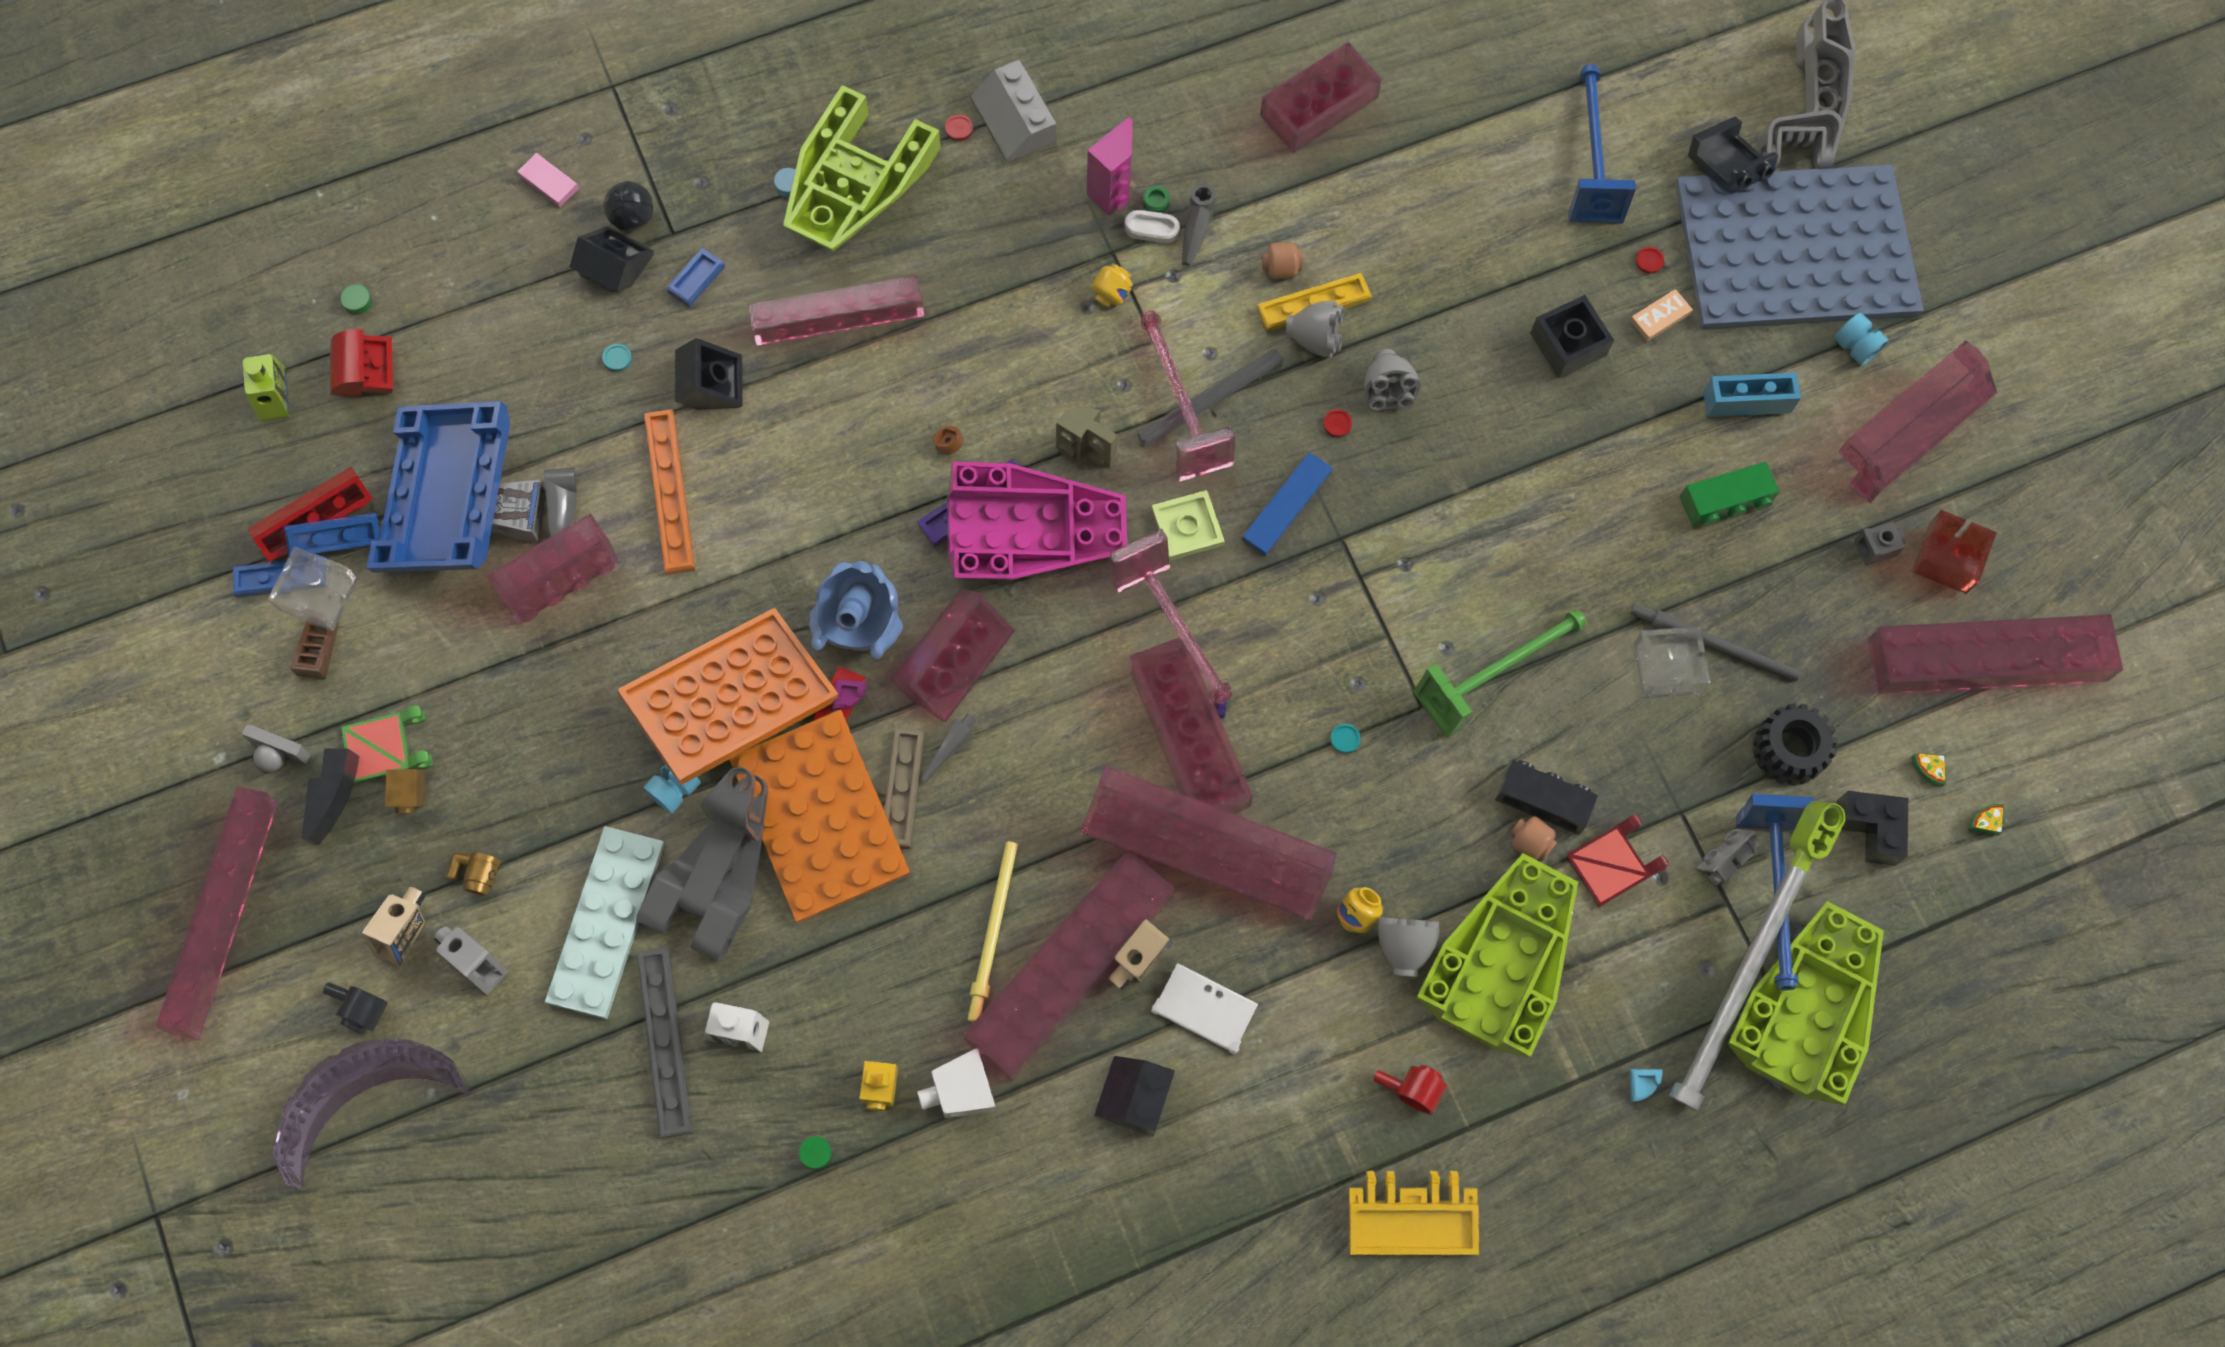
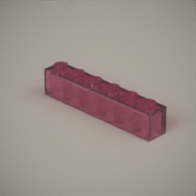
M917 275L748 304L756 345L924 316Z

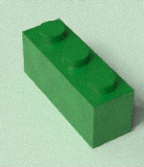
M1765 461L1686 485L1679 497L1692 527L1701 524L1706 527L1717 523L1720 518L1730 516L1731 519L1737 518L1753 508H1756L1758 511L1766 509L1773 504V500L1780 491Z

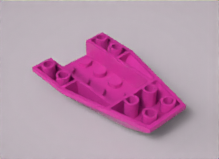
M955 461L951 463L947 495L948 558L954 579L1014 580L1128 553L1125 495L1011 463Z

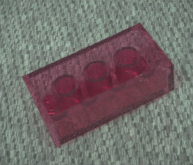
M1347 42L1262 97L1260 116L1292 153H1295L1376 100L1379 96L1382 78L1355 48Z
M590 513L486 577L518 625L521 622L531 621L544 608L557 605L563 600L564 596L572 591L585 588L590 580L595 577L608 574L619 561L609 539Z

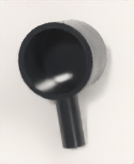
M328 982L323 988L325 995L342 1001L335 1014L342 1019L340 1025L360 1034H364L365 1030L374 1032L388 1005L387 1001L354 986L345 989Z

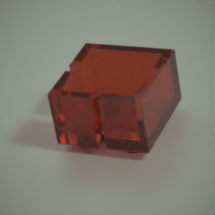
M1940 510L1928 524L1921 544L1922 547L1918 552L1911 572L1968 594L1980 582L1997 532L1971 522L1959 537H1955L1954 535L1965 525L1966 519Z

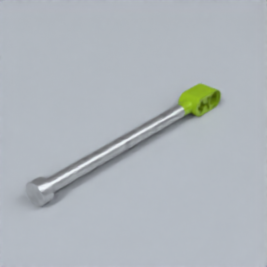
M1813 801L1806 806L1790 839V847L1795 855L1683 1083L1675 1082L1669 1094V1097L1695 1111L1699 1110L1704 1096L1700 1094L1701 1088L1814 858L1822 859L1830 853L1844 825L1845 812L1840 805Z

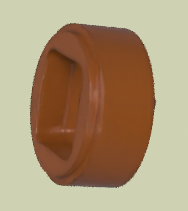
M945 426L936 432L933 437V444L940 454L951 455L962 447L963 436L956 427Z

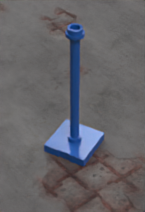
M1593 64L1582 68L1580 80L1586 85L1594 179H1579L1568 211L1569 222L1624 223L1636 191L1635 180L1605 179L1596 84L1601 74L1598 67Z
M1752 794L1746 801L1745 806L1736 815L1737 827L1770 829L1774 896L1785 875L1782 830H1795L1806 806L1814 801V797ZM1787 913L1777 934L1780 975L1774 977L1777 989L1782 991L1795 990L1799 982V977L1792 973L1789 917Z

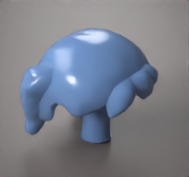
M857 561L852 564L841 562L821 582L816 592V606L809 613L812 648L814 650H821L826 642L842 649L870 650L872 658L876 660L881 658L883 653L896 642L903 630V624L898 615V594L894 585L884 575V572L878 565L869 564L865 561Z

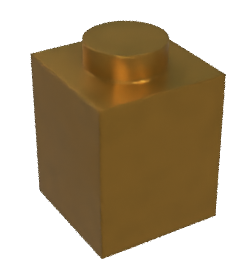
M386 769L385 807H395L396 813H414V807L424 806L425 770Z

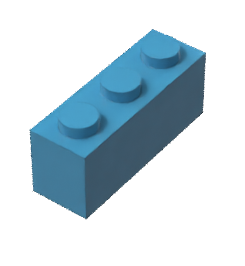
M1797 373L1712 376L1703 391L1707 417L1787 414L1793 411L1801 399Z

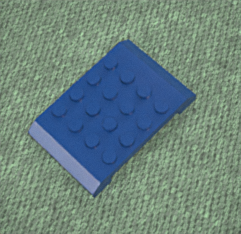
M502 401L398 407L393 434L399 438L380 539L379 541L371 542L366 567L373 573L478 569L485 562L510 429L507 406Z

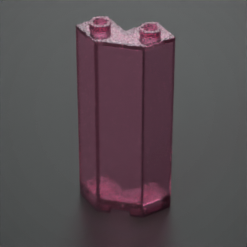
M1965 340L1848 438L1838 452L1858 471L1850 485L1870 504L1984 408L1996 395L1997 390L1988 361L1978 348Z

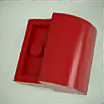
M353 329L339 332L331 338L330 395L361 397L362 392L392 394V337L364 335V329Z

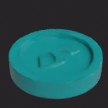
M612 344L604 350L602 359L604 365L609 370L619 372L629 367L632 355L625 345Z
M1346 723L1336 726L1330 736L1332 747L1343 754L1354 752L1361 740L1358 729Z

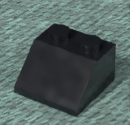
M607 226L577 238L569 267L579 272L581 277L595 280L602 284L604 289L611 292H619L633 285L653 257L654 250Z
M698 338L675 350V402L698 410L742 407V354Z
M1114 1056L1094 1116L1154 1137L1175 1070L1146 1060Z

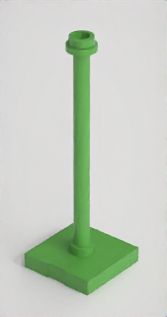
M1579 610L1567 612L1563 622L1453 687L1436 663L1426 670L1413 693L1446 738L1449 739L1458 733L1472 713V710L1462 696L1570 630L1579 632L1586 624V619Z

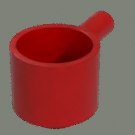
M1420 1065L1419 1067L1410 1066L1403 1081L1380 1070L1376 1072L1373 1080L1397 1092V1098L1406 1105L1428 1115H1433L1447 1087V1084L1442 1080L1443 1076L1425 1065Z

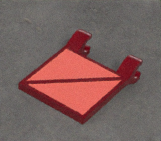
M1636 814L1566 855L1598 907L1603 906L1648 878L1662 872L1669 865L1664 855L1644 865L1625 835L1637 830L1642 824L1641 819Z

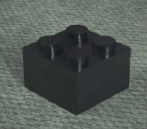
M1586 295L1536 317L1530 332L1558 378L1607 356L1614 342L1612 335Z

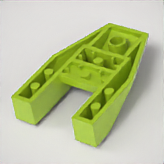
M843 85L800 149L783 224L784 229L832 252L895 202L929 168L941 149L939 130L914 119L888 162L851 145V141L869 115L865 95Z

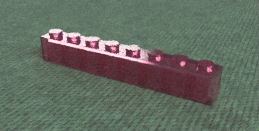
M236 787L156 1024L157 1028L168 1034L200 1040L278 804L267 792Z

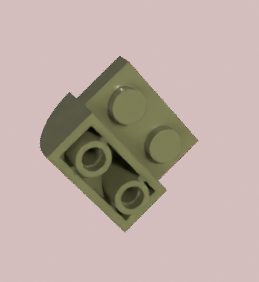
M1076 407L1068 410L1056 422V447L1063 456L1069 459L1073 457L1080 462L1087 453L1093 462L1099 465L1104 464L1109 468L1116 461L1118 435L1100 424L1099 410L1091 407Z

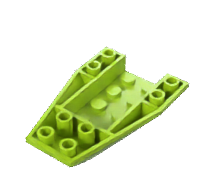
M1523 853L1443 943L1416 998L1439 1021L1488 1047L1530 1058L1557 1002L1578 881Z
M1827 901L1790 944L1792 973L1799 977L1797 988L1791 991L1777 989L1774 977L1780 975L1778 959L1751 991L1728 1042V1045L1742 1063L1750 1070L1778 1082L1784 1088L1803 1098L1844 1106L1869 1048L1884 930Z

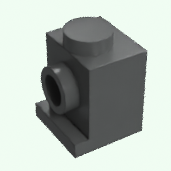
M1890 522L1871 529H1863L1854 542L1867 566L1898 556L1905 548L1906 536L1901 528H1896L1894 523Z

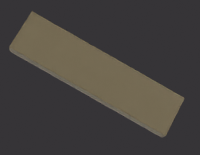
M894 728L884 811L900 848L911 849L925 736L924 730Z

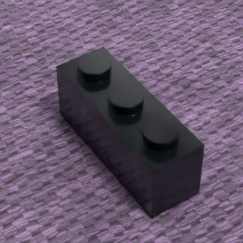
M1512 760L1495 800L1580 835L1587 826L1598 795L1592 793L1591 789L1585 785H1573L1563 781V778L1558 774L1552 772L1544 773L1536 770L1534 765L1529 762Z

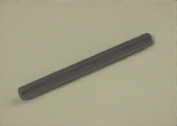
M1271 349L1138 432L1140 442L1144 446H1149L1281 364V354L1277 349Z

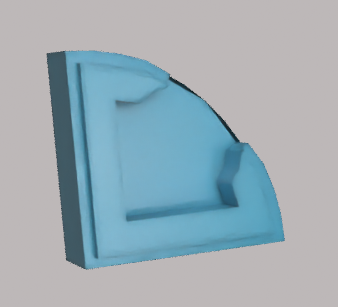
M1631 1069L1629 1071L1631 1102L1642 1101L1655 1092L1662 1079V1070Z

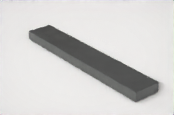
M668 947L636 952L659 1136L661 1139L693 1134L670 951Z

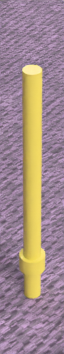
M1006 842L977 978L976 982H972L970 991L972 1001L967 1019L970 1022L980 1023L984 1000L988 999L990 986L988 981L1018 846L1014 842Z

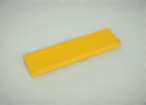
M1362 273L1257 304L1256 310L1267 333L1286 327L1289 315H1296L1302 309L1314 303L1336 301L1338 306H1343L1346 309L1371 301L1372 296Z

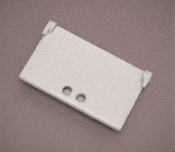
M1177 963L1160 998L1152 1006L1151 1013L1158 1014L1229 1050V1053L1235 1055L1239 1051V1046L1242 1042L1241 1038L1258 1004Z

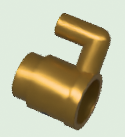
M456 852L452 855L445 877L457 881L462 865L468 866L463 879L465 881L463 890L472 894L487 896L489 889L493 886L501 860L477 852H471V854Z

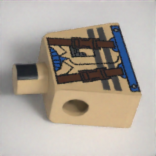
M409 887L403 898L393 894L388 895L362 932L374 956L401 967L424 925V919L419 909L426 897L423 892Z
M1145 919L1114 959L1120 965L1108 979L1122 991L1134 976L1139 981H1142L1172 947L1173 943ZM1135 954L1142 955V961L1138 965L1131 964V958Z

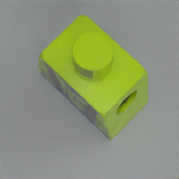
M271 354L244 358L245 394L259 420L267 421L290 417L286 368ZM266 396L270 397L271 401L268 402Z

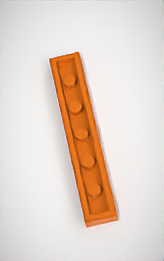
M673 409L644 413L664 570L666 575L696 571Z

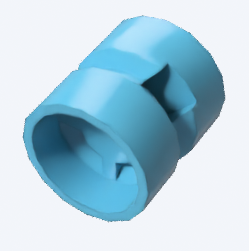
M1858 313L1851 318L1833 338L1844 350L1851 349L1850 356L1860 366H1864L1871 361L1889 342V339L1879 329H1871L1872 323L1862 313Z
M664 764L660 768L661 775H654L643 786V790L661 808L673 814L683 803L682 796L690 795L701 784V781L696 777L680 786L666 764Z

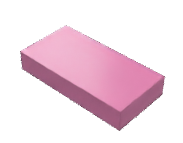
M537 153L517 171L519 177L559 207L579 189L576 182Z

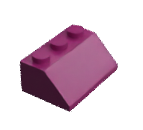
M1130 117L1126 118L1088 149L1086 195L1108 215H1111L1116 210L1123 209L1129 202L1133 120Z

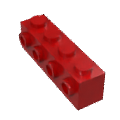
M349 467L248 528V531L270 562L288 553L284 526L342 518L352 511L360 510L366 506L373 497L354 469Z

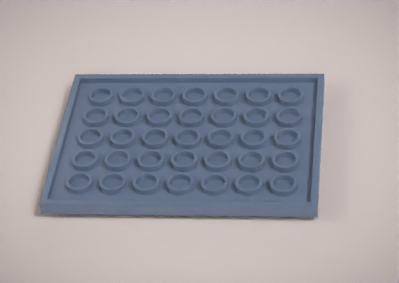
M1893 165L1774 171L1773 175L1768 179H1763L1731 195L1709 175L1677 177L1675 185L1701 329L1850 320L1858 313H1862L1867 319L1920 316L1923 313V304Z

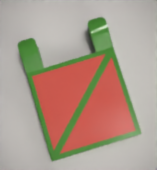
M411 706L398 713L342 727L344 747L360 756L354 784L386 776V769H425L433 765L432 756L426 751H418L409 756L404 725L424 722L426 719L424 710H421L419 706Z

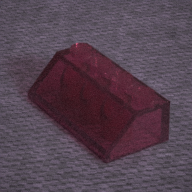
M960 588L890 680L910 700L941 721L946 722L1015 630L981 593Z

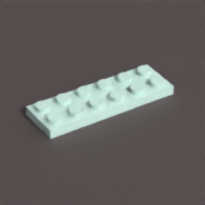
M607 826L604 827L545 1000L546 1004L605 1020L608 1019L639 925L636 922V917L653 883L665 846L664 841Z

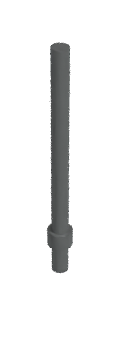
M1634 603L1630 614L1651 622L1653 627L1661 630L1666 628L1793 681H1797L1801 671L1670 618L1668 613L1657 609L1655 612Z

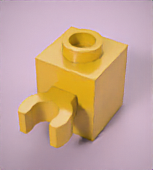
M864 1062L859 1099L862 1104H867L866 1109L885 1111V1107H893L898 1075L896 1064Z

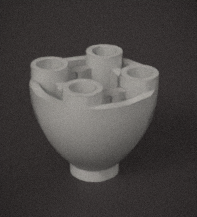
M1322 301L1307 306L1296 315H1289L1286 325L1287 338H1294L1299 345L1313 354L1332 358L1333 354L1336 351H1340L1342 346V335L1338 334V323L1343 322L1344 307L1338 306L1336 301Z
M1383 349L1375 354L1374 361L1368 367L1363 383L1365 400L1369 403L1371 410L1374 411L1395 408L1408 409L1414 405V399L1418 396L1421 389L1420 380L1415 369L1406 359L1396 355V352L1391 349Z
M1379 917V943L1384 956L1393 967V975L1418 977V970L1425 965L1436 948L1440 932L1439 922Z

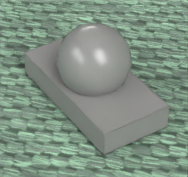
M250 724L246 725L242 732V735L250 743L258 746L254 751L253 759L254 764L261 771L274 772L279 770L284 764L285 757L302 764H306L310 757L309 752L302 745Z

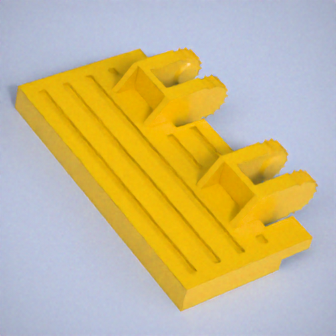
M1366 1171V1202H1363V1188H1349L1350 1255H1479V1204L1477 1188H1463V1202H1459V1175L1457 1171H1450L1448 1176L1449 1200H1439L1440 1177L1438 1171H1430L1429 1202H1427V1188H1399V1202H1395L1394 1171H1386L1384 1177L1385 1200H1375L1376 1176L1374 1171Z

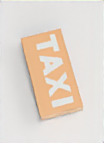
M1675 289L1632 316L1630 322L1648 342L1689 316L1693 309Z

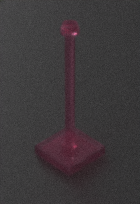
M1155 311L1145 312L1141 316L1140 324L1142 329L1148 330L1192 435V438L1179 441L1176 444V474L1179 481L1233 466L1236 435L1232 426L1203 434L1159 328L1162 319Z
M1163 529L1109 553L1110 565L1112 566V582L1117 592L1119 593L1145 580L1212 690L1209 693L1211 699L1215 700L1217 704L1229 700L1232 696L1231 686L1227 682H1221L1156 577L1157 574L1170 569L1168 537Z

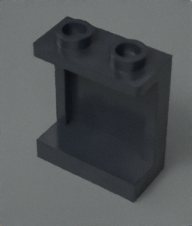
M1736 116L1693 135L1688 157L1730 195L1771 177L1775 171L1778 154L1775 152L1765 156L1761 155L1739 135L1743 122Z

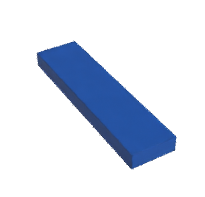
M1309 452L1243 535L1242 541L1266 557L1331 474L1333 467Z

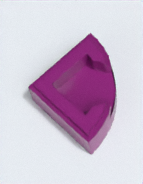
M837 679L835 690L838 693V698L833 701V711L846 710L856 705L864 696L867 683Z

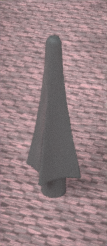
M967 713L961 722L955 718L938 752L921 776V783L927 782L932 774L974 735L971 732V727L977 720Z

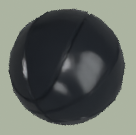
M632 181L619 182L612 186L606 193L603 204L605 215L609 222L616 228L625 231L639 230L647 225L654 210L653 200L648 190L639 183Z

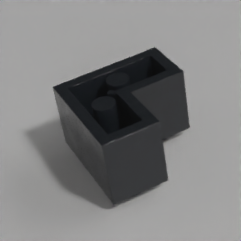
M1848 790L1837 800L1836 804L1840 805L1845 812V822L1841 830L1866 833L1865 862L1896 866L1908 857L1909 798Z

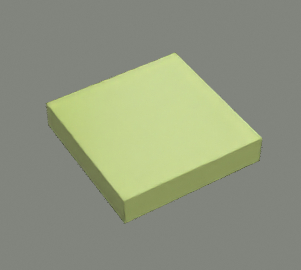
M1207 490L1152 505L1151 510L1169 561L1224 546L1225 540Z

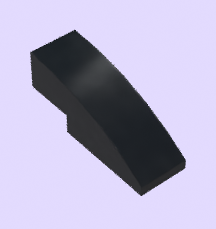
M324 748L321 778H309L301 838L313 845H320L329 834L350 796L360 757L350 749Z

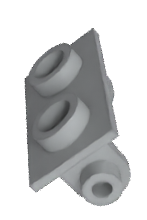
M1742 829L1731 831L1725 836V841L1717 849L1711 850L1704 856V861L1697 867V870L1710 872L1708 878L1714 885L1725 883L1738 870L1732 862L1733 859H1735L1738 865H1743L1757 852L1759 843L1752 837L1756 832L1754 830Z

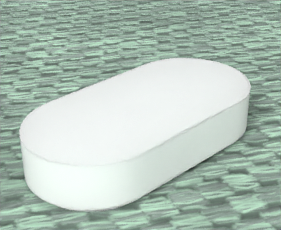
M1134 210L1126 216L1124 228L1127 235L1131 238L1168 244L1178 238L1180 224L1172 215Z

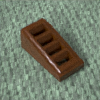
M307 618L291 664V670L296 676L326 679L339 624L337 621ZM314 627L328 628L326 633L313 632ZM311 639H324L323 643L311 642ZM309 648L320 649V652L310 653ZM316 659V663H306V660Z

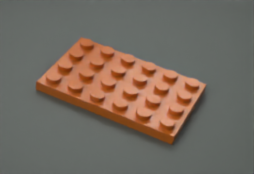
M776 608L751 619L617 689L618 696L680 786L825 708L838 698L837 691Z
M841 710L749 748L729 759L733 768H745L753 773V775L761 777L768 785V799L762 840L797 924L911 875ZM743 773L736 775L738 782L747 776ZM756 781L753 798L761 793V785L758 781Z

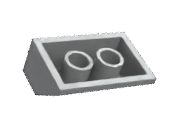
M1020 60L995 69L971 95V100L1007 162L1056 142V122Z

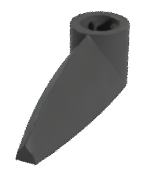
M1198 184L1191 191L1190 206L1183 237V265L1191 266L1203 243L1212 219L1216 192L1208 184Z
M574 467L544 470L553 552L560 550L564 544L575 515L577 487Z

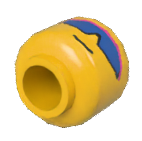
M1112 264L1111 267L1103 266L1091 285L1092 291L1096 294L1094 300L1107 308L1111 304L1114 306L1122 305L1133 286L1130 280L1131 274L1116 264Z
M1367 887L1350 890L1337 908V915L1342 927L1349 932L1366 933L1371 930L1383 912L1379 895Z

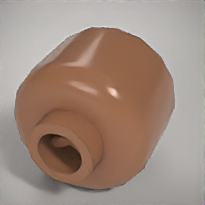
M1293 242L1271 243L1268 246L1267 253H1262V270H1268V275L1272 279H1292L1296 277L1298 271H1302V249H1297L1296 244Z
M1531 817L1527 822L1521 818L1510 832L1515 836L1511 843L1513 849L1521 855L1524 853L1535 860L1540 859L1542 862L1557 844L1554 840L1556 836L1555 831L1538 817Z

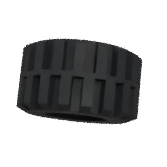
M1795 703L1788 704L1785 708L1782 706L1776 709L1757 729L1755 733L1757 736L1753 739V746H1757L1753 754L1754 758H1760V761L1757 763L1759 768L1765 767L1767 769L1765 775L1769 778L1773 775L1776 776V782L1781 784L1788 780V785L1795 786L1798 782L1802 785L1808 783L1811 779H1815L1830 765L1831 759L1835 757L1837 752L1834 747L1838 744V738L1832 737L1836 730L1834 726H1828V717L1826 715L1823 718L1820 717L1818 709L1813 708L1810 711L1808 710V705L1801 704L1798 708H1796ZM1782 733H1793L1802 738L1808 749V757H1799L1790 753L1782 742Z

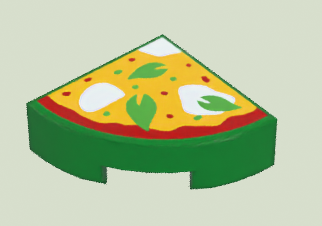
M1914 753L1911 756L1914 768L1928 780L1927 782L1939 787H1943L1946 784L1945 755Z
M1992 804L1982 808L1971 819L1968 830L2000 835L2003 826L2004 804Z

